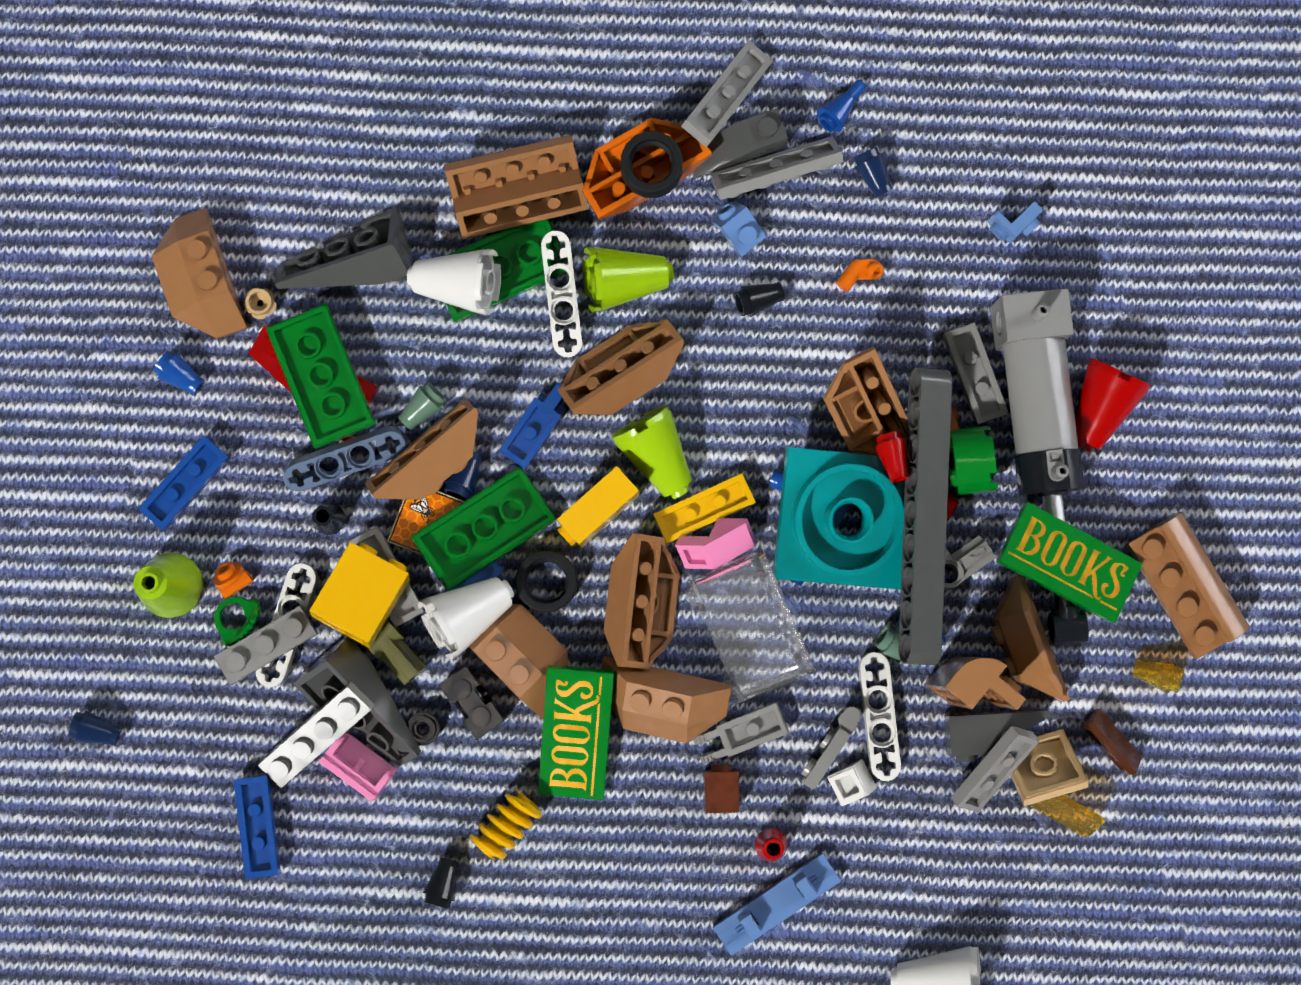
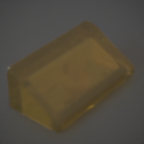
M1065 795L1030 805L1035 810L1083 837L1093 834L1106 821L1104 817Z

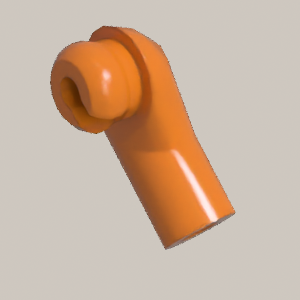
M856 259L849 264L835 283L843 291L849 292L857 280L879 279L884 273V267L876 259Z

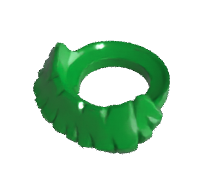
M233 596L225 599L217 607L214 622L216 629L221 634V641L225 646L231 647L241 641L254 628L261 611L260 603L256 598L247 600L240 596ZM233 603L241 605L246 616V622L239 630L227 629L221 620L223 610Z

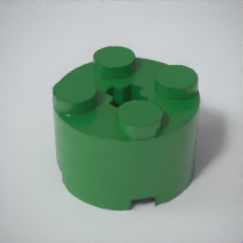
M990 426L950 430L949 459H952L953 467L949 468L948 483L949 490L956 491L957 496L998 491V482L991 483V480H994V474L997 473L993 437H986L990 435Z

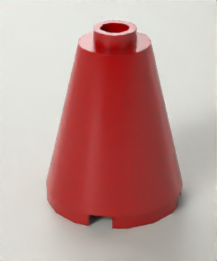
M1091 358L1087 364L1075 413L1078 447L1092 452L1094 447L1101 449L1148 393L1151 385Z

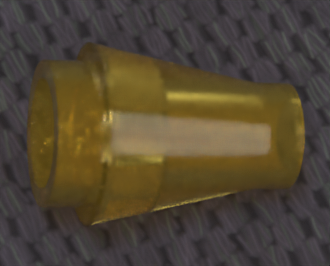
M1136 658L1132 677L1167 694L1170 691L1178 693L1184 667L1177 666V662Z

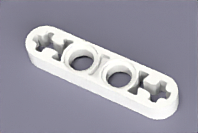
M551 231L542 239L541 252L554 350L558 355L569 358L575 356L582 347L571 244L569 238L563 232ZM552 237H558L559 242L565 243V248L560 249V260L567 258L568 265L557 263L550 267L548 266L547 260L554 261L553 250H547L546 244L551 243ZM563 269L568 273L569 282L565 287L557 288L551 283L550 275L554 270ZM566 301L572 306L573 314L569 319L560 320L555 316L554 307L558 302ZM575 322L576 329H569L570 338L577 341V345L572 346L571 352H565L564 347L558 346V341L563 340L564 336L563 329L556 332L555 324L568 325Z
M299 563L289 569L271 622L285 615L284 606L291 600H295L300 606H303L308 615L319 579L314 567ZM306 569V576L310 577L311 580L310 583H303L300 593H307L306 598L288 595L290 589L293 591L298 589L299 581L295 579L296 573L301 574ZM297 647L283 655L286 656L285 662L283 660L277 661L276 670L280 672L279 677L272 678L269 681V675L264 673L265 667H272L274 661L257 670L256 677L260 684L265 687H276L283 684L288 677Z
M870 652L860 659L858 667L869 767L871 773L876 778L882 781H890L895 779L901 771L890 665L884 655ZM875 657L876 662L883 665L882 669L877 670L878 681L885 679V686L873 685L867 688L866 681H873V675L871 671H866L865 665L870 664L871 658ZM881 690L885 693L887 702L883 708L874 709L870 706L869 696L873 691ZM879 723L887 724L891 731L889 739L884 742H877L872 735L874 726ZM892 745L893 751H886V757L888 761L894 763V767L889 768L888 774L884 775L882 770L876 768L877 764L882 763V754L880 751L874 753V747L886 748Z

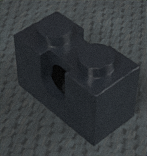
M470 665L463 667L439 685L450 703L455 704L465 718L464 723L476 740L507 719ZM476 689H477L478 692L481 694V696H482L483 699L485 700L486 704H485L484 701L481 699V697H480L479 694L477 693Z

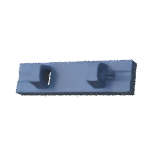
M821 852L714 924L712 928L732 956L840 883L841 880ZM751 913L753 914V916L755 917L760 926L756 924Z

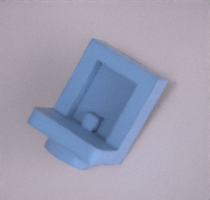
M736 201L727 203L719 208L717 215L711 220L713 225L722 231L735 252L741 257L767 237L749 209Z
M1034 201L1013 223L997 210L988 220V223L991 225L990 230L1001 241L1006 240L1011 244L1021 233L1027 237L1041 223L1037 217L1042 213L1043 209Z

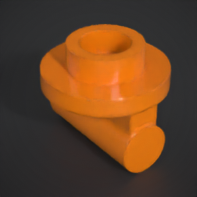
M240 562L223 563L216 569L213 583L225 599L254 582L250 573L244 569Z

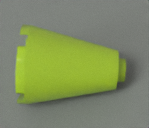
M586 247L583 252L589 254V259L582 260V275L585 296L592 295L594 303L588 304L591 312H601L667 289L669 282H672L674 279L673 265L671 262H667L664 256L600 247Z
M662 405L643 414L644 417L639 420H633L612 435L614 444L664 497L671 495L673 499H676L690 490L688 485L692 482V478L672 412L667 405Z
M163 553L150 559L136 573L133 586L147 610L160 617L174 618L185 615L196 607L203 591L204 582L202 573L193 560L178 553Z

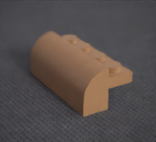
M571 135L444 164L462 239L588 210L587 199L582 192L584 186Z
M1182 512L1170 515L1148 528L1144 534L1126 543L1133 558L1143 563L1140 570L1193 659L1204 656L1226 642H1232L1250 628Z
M963 656L950 658L941 663L924 683L948 704L972 710L981 698H984L991 705L1018 710L1026 700L1019 693L1022 688L1006 675L1004 677L1000 675L1007 665L992 658Z

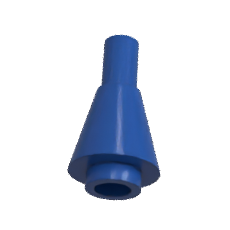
M856 80L846 93H842L817 109L818 122L825 130L829 132L842 131L856 99L866 89L865 83L861 80Z

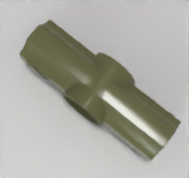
M388 618L371 648L368 649L380 661L383 660L401 682L407 685L427 666L406 643V637L400 629L395 628L393 622Z

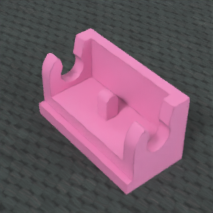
M345 732L319 760L320 764L371 802L378 798L398 771L396 767L349 732Z

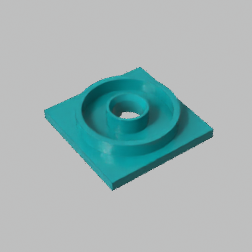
M786 447L772 578L901 590L905 480L891 483L878 455ZM850 503L856 505L862 512L861 527L856 533L844 536L834 526V515L839 507Z

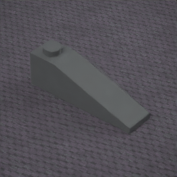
M398 208L369 217L359 222L361 228L344 237L342 232L332 237L333 241L320 250L312 247L278 265L275 286L277 289L378 285L403 279L407 276V271L411 266L412 254Z
M348 636L330 648L294 681L293 685L317 709H320L351 681L374 703L372 710L352 726L366 736L367 743L399 766L421 753L419 746L371 660Z

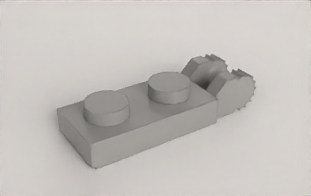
M774 702L716 726V729L700 734L693 741L695 745H701L709 742L710 739L720 736L724 748L704 753L700 759L702 764H706L724 756L731 757L790 732L778 702Z
M854 706L846 707L843 710V713L837 719L838 731L834 733L830 730L820 744L824 752L818 761L811 758L801 774L806 777L803 784L812 790L817 787L857 727V722H860L862 718L860 710Z

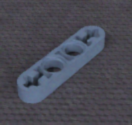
M386 426L292 459L284 467V484L292 491H304L395 459L405 450L404 433L395 426ZM391 436L393 440H397L396 447L390 448L388 444H385V438ZM372 441H376V447L379 449V454L375 455ZM356 446H364L368 449L369 455L364 460H355L350 454L351 450ZM325 457H333L338 461V467L333 471H325L320 467V461ZM310 463H314L317 476H313V470L310 471ZM298 469L300 473L306 472L302 481L292 477L293 470Z

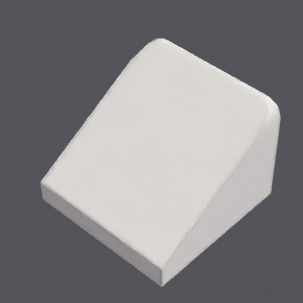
M863 759L827 776L841 806L866 797L877 788Z

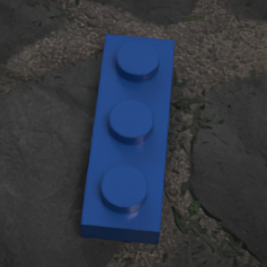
M203 435L141 504L138 510L162 531H166L228 462L230 457L207 436Z
M268 775L234 779L245 880L279 875L281 870L270 777Z

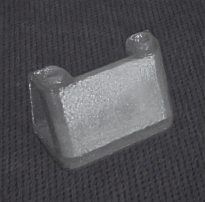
M762 549L687 582L689 588L684 590L689 604L691 608L698 606L727 672L728 679L723 681V683L732 685L730 699L737 698L738 702L741 703L815 673L809 654Z

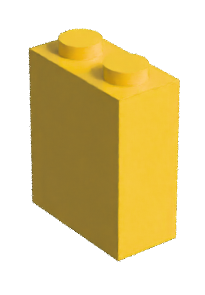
M616 466L557 519L562 525L557 531L571 546L577 542L582 548L640 496L639 490Z
M350 542L309 612L318 621L371 648L409 583L410 577L409 573L405 572L407 567L397 560L389 558L387 562L376 556L378 552L371 546L362 542L358 546Z

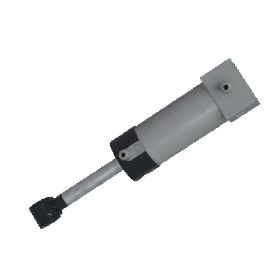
M1069 289L1002 295L990 307L995 351L1004 352L1019 497L1036 496V498H1042L1044 511L1065 522L1062 495L1085 489L1081 451L1078 449L1065 341L1074 335ZM1054 593L1056 609H1051L1047 617L1048 634L1051 644L1055 646L1087 642L1089 629L1085 611Z

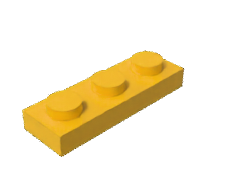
M741 473L658 511L653 516L666 544L677 540L679 536L693 533L716 522L717 518H725L755 504L756 501Z

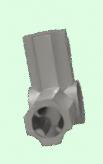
M980 535L951 555L946 549L945 567L953 571L954 580L952 583L944 582V591L957 587L961 582L996 558L988 543Z

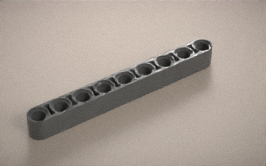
M915 367L909 378L907 453L910 478L905 480L898 645L899 658L903 664L937 665L942 652L952 396L951 373L949 370Z

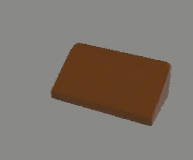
M1096 709L1081 722V726L1122 773L1134 775L1140 765L1141 755L1100 709Z

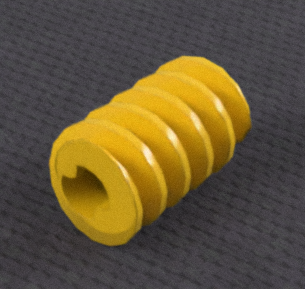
M515 788L518 793L516 797L508 793L505 795L509 803L508 807L499 803L496 805L500 813L499 817L490 813L487 815L491 823L490 827L481 823L478 825L483 834L481 837L472 833L469 835L472 842L494 861H496L495 857L499 859L506 858L507 853L504 847L513 849L516 846L513 837L522 839L525 836L521 826L527 829H531L534 826L530 816L536 819L542 817V812L538 806L517 788Z

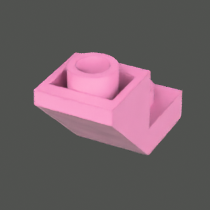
M717 518L709 537L679 536L675 546L685 568L716 569L755 547L757 541L747 518Z

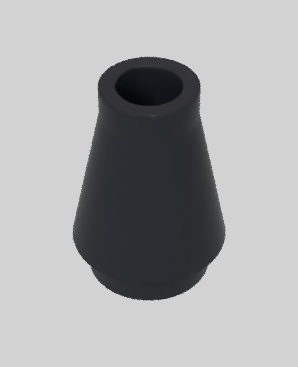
M777 282L773 284L741 286V290L735 291L734 298L740 315L752 317L770 306L784 301L785 294L781 283Z
M323 503L313 512L314 526L323 534H335L345 524V513L336 503ZM323 512L329 513V519L323 523L321 516Z
M440 857L438 865L423 891L426 894L424 898L425 903L449 909L451 901L455 902L459 862Z

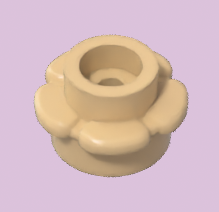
M254 288L247 294L244 307L254 318L265 319L268 314L271 315L276 310L275 295L267 288ZM259 301L264 302L262 306H258Z

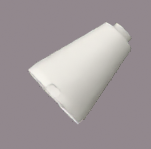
M482 249L416 260L407 271V283L412 287L414 293L481 315H490L495 310L490 308L491 302L498 301L500 295L501 266L500 264H494L493 256H498V254L493 249Z
M493 577L424 598L418 602V609L425 607L426 614L421 616L424 625L438 648L441 649L446 646L450 653L445 656L453 660L512 606L511 598L514 597V592L505 579L501 581L499 578Z
M968 946L898 963L897 970H891V985H980L979 947Z

